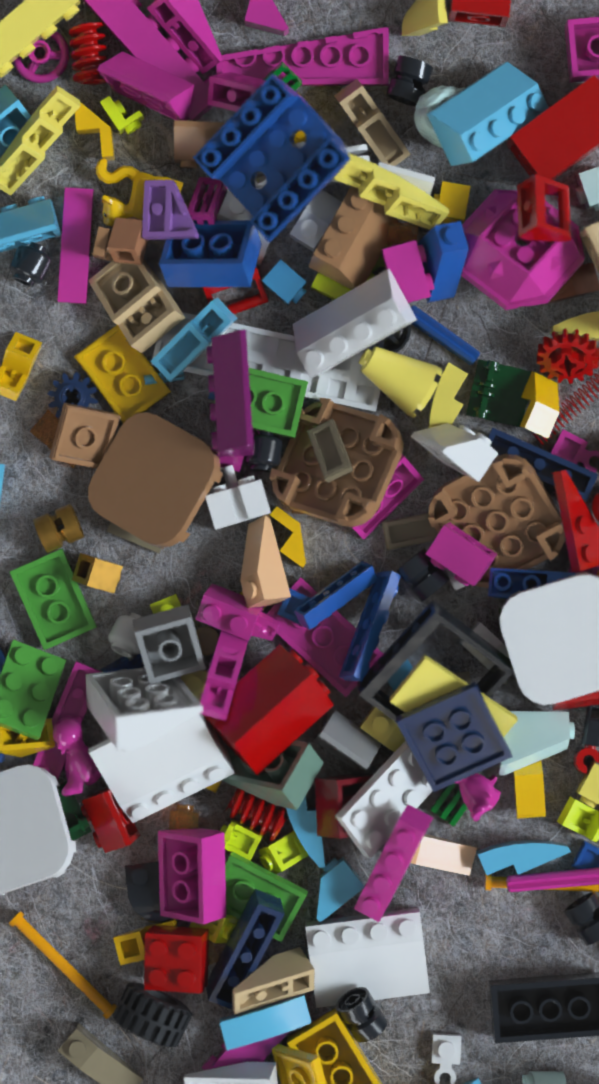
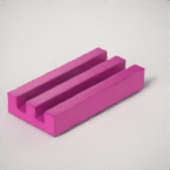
M199 177L188 206V211L193 221L197 220L198 224H204V221L207 220L209 225L215 224L227 191V187L221 180ZM209 185L207 192H205L206 186ZM202 197H203L202 207H201V209H200V212H197V210H198V208H199V205H200V202H201Z

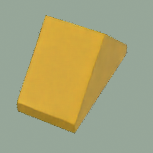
M51 718L46 719L38 740L0 727V753L24 757L55 747Z

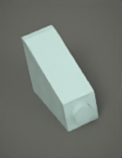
M510 711L518 719L504 736L512 752V757L499 763V775H507L567 750L569 740L575 737L574 722H569V712Z

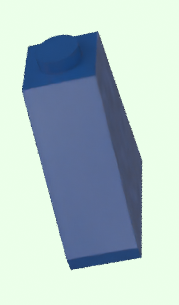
M461 221L436 225L417 243V246L423 245L427 259L426 262L422 263L425 274H431L434 284V290H430L431 297L426 298L427 303L451 299L456 295L469 250Z

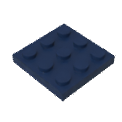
M475 681L395 717L399 729L433 792L512 757V752Z

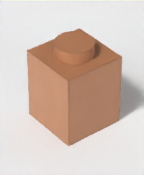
M135 217L115 218L107 246L114 262L142 265L148 240L142 238L143 220Z

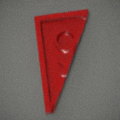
M567 471L552 472L572 572H577L599 566V526Z

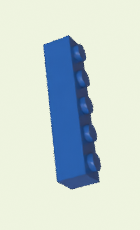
M361 561L296 608L294 612L299 624L309 630L316 627L322 620L330 617L333 612L357 597L366 588L371 587L378 580L373 566Z

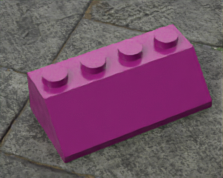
M241 329L212 337V346H206L207 364H213L214 375H208L209 392H215V403H210L211 421L217 422V432H211L212 450L218 449L219 457L254 455L246 329Z

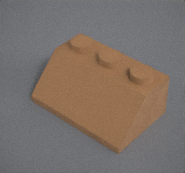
M174 120L175 163H180L181 168L196 169L198 163L193 157L217 133L225 122Z
M351 186L316 248L308 267L351 290L367 281L381 255V250L385 248L399 221L395 217L385 214L384 205L359 197L358 188Z

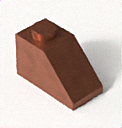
M582 264L545 305L599 291V282L594 264Z

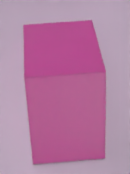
M273 0L249 1L244 20L245 26L282 36L289 34V28Z

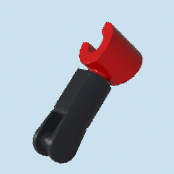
M599 705L587 706L581 744L585 746L573 758L575 769L582 774H587L588 770L587 766L583 763L585 756L588 755L594 763H599V752L596 750V747H599V719L591 718L592 709L599 711Z

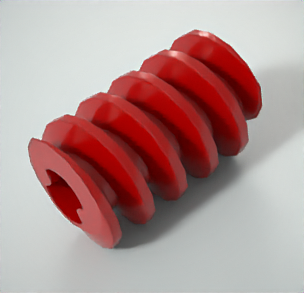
M102 22L82 23L69 29V35L75 37L70 41V47L76 49L71 52V58L77 60L72 64V70L78 72L73 75V81L84 85L107 83L104 78L100 77L101 74L97 70L100 65L99 63L107 61V57L99 55L100 51L106 49V45L98 44V40L105 38V34L97 32L98 28L104 26Z
M237 788L225 811L228 808L231 809V819L241 814L240 824L242 825L246 821L251 820L250 830L252 831L260 825L261 836L270 831V841L273 842L287 817H284L285 807H280L277 811H274V804L268 803L265 806V800L261 798L255 800L254 795L250 793L244 794L245 791Z

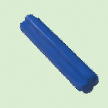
M415 305L410 307L417 319L411 323L468 365L475 363L480 355L477 349Z

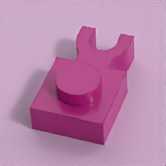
M562 429L550 453L576 465L580 462L584 468L592 472L597 471L596 468L590 466L589 459L592 456L599 459V451L586 450L587 441Z

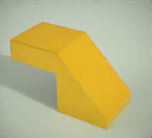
M80 102V107L75 112L78 135L100 133L102 158L107 159V161L115 160L111 127Z
M15 332L6 348L0 367L1 396L17 401L28 380L42 342Z
M532 371L521 398L530 403L520 427L548 439L559 414L558 383Z
M276 506L270 516L293 532L280 549V552L303 568L306 560L300 523Z
M540 760L513 772L517 819L546 817L543 769Z
M176 919L147 925L113 937L120 965L145 960V932L152 925L177 927Z

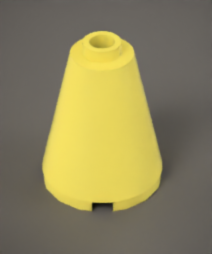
M376 346L371 350L367 348L359 360V364L362 365L360 371L411 418L417 416L414 412L416 409L420 411L424 409L438 385L434 381L436 374L442 375V368L437 365Z

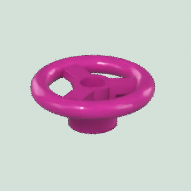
M56 31L50 37L57 42L60 51L51 50L45 41L38 40L33 44L36 47L35 50L28 55L31 62L27 68L23 65L21 56L13 61L16 70L22 77L35 83H47L57 79L65 71L69 61V48L66 40L59 32ZM38 50H44V57L37 58L35 56ZM48 60H60L58 66L52 72L43 75L34 74L40 64H44Z

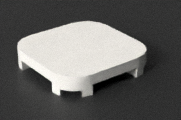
M587 572L576 573V575L521 592L518 591L510 595L502 607L500 625L515 676L523 694L532 702L549 705L599 691V576Z
M21 765L0 772V896L52 877L57 878L66 873L65 870L71 863L73 853L76 852V842L71 841L57 787L60 786L56 776L51 775L46 769L38 766Z

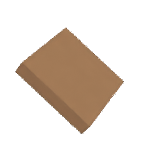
M64 403L49 457L55 461L97 469L114 440L120 415Z

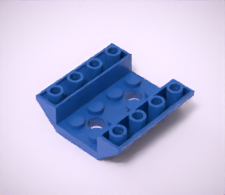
M271 74L193 157L211 179L221 180L253 216L249 221L268 242H271L351 159L337 134L302 96L274 74ZM299 131H303L306 134V143L302 147H297L294 143L295 134ZM263 172L267 181L265 186L259 189L256 187L254 180L258 173Z

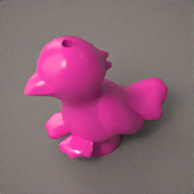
M80 716L61 718L55 723L53 728V739L57 749H60L61 755L66 751L65 772L67 783L61 790V795L66 797L82 793L84 784L87 786L92 785L101 777L99 769L89 754V747L84 744L82 733L83 717Z
M475 773L455 782V784L457 783L460 786L462 799L475 822L480 819L482 814L492 810L500 798L501 792L493 787L497 781V776L494 774L487 779L485 776Z

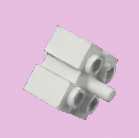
M233 465L222 467L226 484L211 488V494L206 496L216 530L271 514L261 479L256 481L254 476L237 480Z

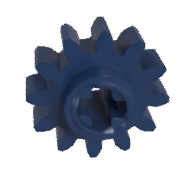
M75 372L73 375V380H70L69 376L63 373L62 379L64 382L60 383L53 380V385L57 387V390L47 392L49 396L55 397V401L49 403L48 406L50 408H59L55 415L57 418L61 416L63 404L69 400L68 396H66L69 391L74 393L77 390L79 392L77 395L79 402L77 404L72 402L71 404L89 408L90 404L94 405L99 402L95 398H91V394L98 391L97 388L91 387L88 389L87 387L91 379L87 377L80 382L78 372Z

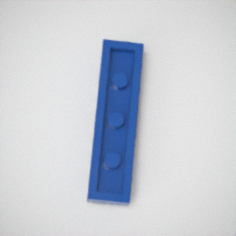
M383 571L376 574L378 580L372 585L339 677L346 681H363V678L369 671L371 656L379 644L381 629L389 617V607L399 589L398 583L401 575L394 571Z

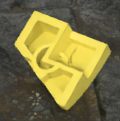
M416 0L404 16L402 36H421L438 30V26L448 23L445 0Z

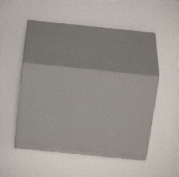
M336 710L313 739L315 743L358 773L363 772L369 767L382 743Z

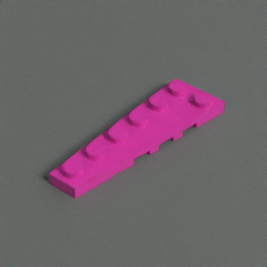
M389 27L354 32L353 34L330 36L313 41H301L283 46L277 45L260 50L254 49L222 55L223 60L216 65V74L232 72L263 79L279 63L283 62L302 80L301 86H348L356 79L363 86H389ZM282 72V73L278 76V78L281 79V78H283L286 74H285L284 72Z

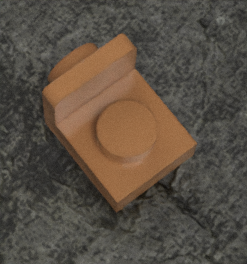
M98 227L92 254L94 258L110 262L113 260L107 248L112 232L110 229Z

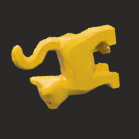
M105 158L100 159L96 165V175L106 184L118 183L125 177L132 180V190L128 204L115 197L106 195L102 197V203H104L102 209L103 223L109 227H113L115 218L135 217L143 220L145 180H173L176 182L180 192L183 186V182L169 177L153 176L141 172L132 166L123 165L110 173L107 171V159Z

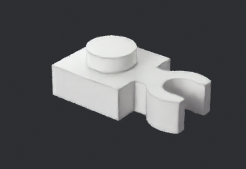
M432 1033L431 1063L439 1064V1067L434 1072L436 1084H439V1078L442 1073H448L450 1075V1084H455L456 1074L452 1064L460 1065L461 1034Z

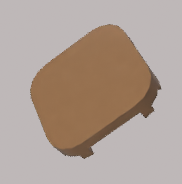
M320 398L319 402L312 403L304 410H301L295 439H290L277 470L271 469L269 479L272 481L273 492L285 506L294 511L341 526L355 527L362 525L374 516L382 502L402 455L404 447L403 438L391 420L382 414L379 416L336 404L329 398ZM333 419L336 422L354 471L327 483L323 477L307 431Z
M148 412L137 413L128 418L120 427L95 471L88 487L89 502L92 509L100 516L152 546L164 549V547H171L180 541L184 543L190 535L186 531L214 482L220 483L223 473L220 472L218 452L215 449L212 450V446L158 415Z
M502 454L496 456L479 482L462 474L445 483L436 490L429 505L428 519L431 528L435 527L438 534L445 524L451 522L497 553V556L480 582L476 584L478 587L489 588L490 568L528 570L547 559L551 561L555 558L565 541L561 513L534 468L526 459L517 455Z

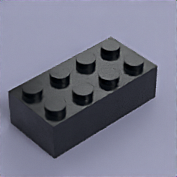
M599 972L488 980L492 1034L495 1044L599 1036Z

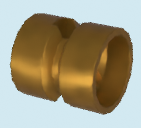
M71 504L56 509L53 516L47 513L33 519L37 534L47 553L61 548L64 541L73 543L85 537ZM63 524L65 528L59 531L57 525Z

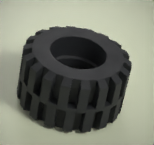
M128 983L113 1013V1018L121 1027L146 1041L164 1047H177L193 1014L181 1001L162 991L144 990V984Z

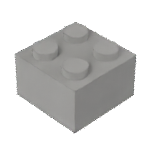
M189 605L133 619L134 633L150 684L206 669Z

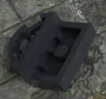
M159 861L126 865L127 894L133 910L140 917L152 923H163L173 919L160 916Z

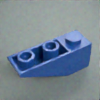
M490 568L488 597L509 599L510 595L518 591L521 592L576 575V573Z

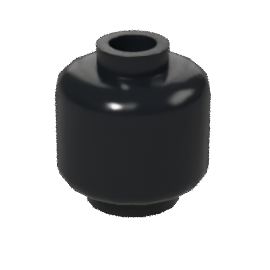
M30 242L29 246H19L9 265V269L13 274L12 278L29 287L42 283L52 262L51 258L45 253L46 248L34 242Z
M257 430L256 435H253L254 455L244 456V462L250 465V470L271 472L272 468L278 467L281 463L282 440L274 437L272 433Z

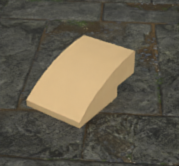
M144 258L142 265L116 263L112 260L88 280L112 322L120 327L130 346L141 353L145 352L185 319L177 303Z

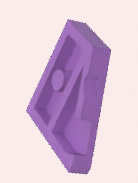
M145 180L142 238L145 240L199 239V234L178 186L173 180Z

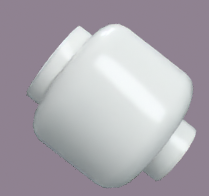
M131 613L130 616L121 615L116 619L108 635L109 642L112 644L111 649L114 652L128 658L132 655L140 654L134 633L133 619L141 618L142 616Z

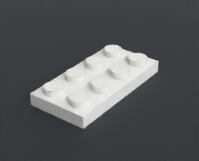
M406 741L335 816L363 856L370 859L389 839L407 804L417 809L432 792Z

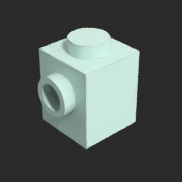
M599 167L579 173L576 176L579 187L575 188L579 203H585L586 209L594 207L595 212L599 211Z

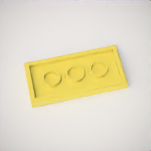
M424 655L389 699L392 704L404 712H408L468 683ZM481 692L504 737L518 721L517 716Z

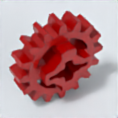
M564 328L562 334L552 331V338L544 336L543 344H538L537 364L540 365L541 373L547 372L548 379L556 376L558 383H561L563 379H568L569 384H573L574 378H578L582 382L584 381V374L592 376L593 369H598L599 348H596V340L589 341L588 333L580 336L578 329H575L571 334Z

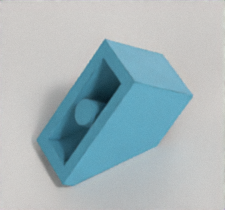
M344 857L340 860L333 858L322 868L324 872L320 877L316 919L320 923L365 887L364 882Z

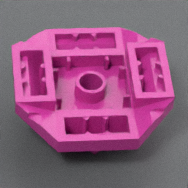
M495 189L462 224L469 250L461 276L504 310L548 303L584 263L585 256L579 236V226L570 220L571 240L568 242L533 241L518 237L517 191ZM545 201L546 224L559 228L558 210ZM521 240L526 242L528 245L519 246L518 244H516V241Z

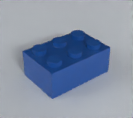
M249 220L215 221L214 225H209L208 221H204V224H198L197 221H193L199 234V239H166L159 265L168 287L251 286L262 243L257 229Z

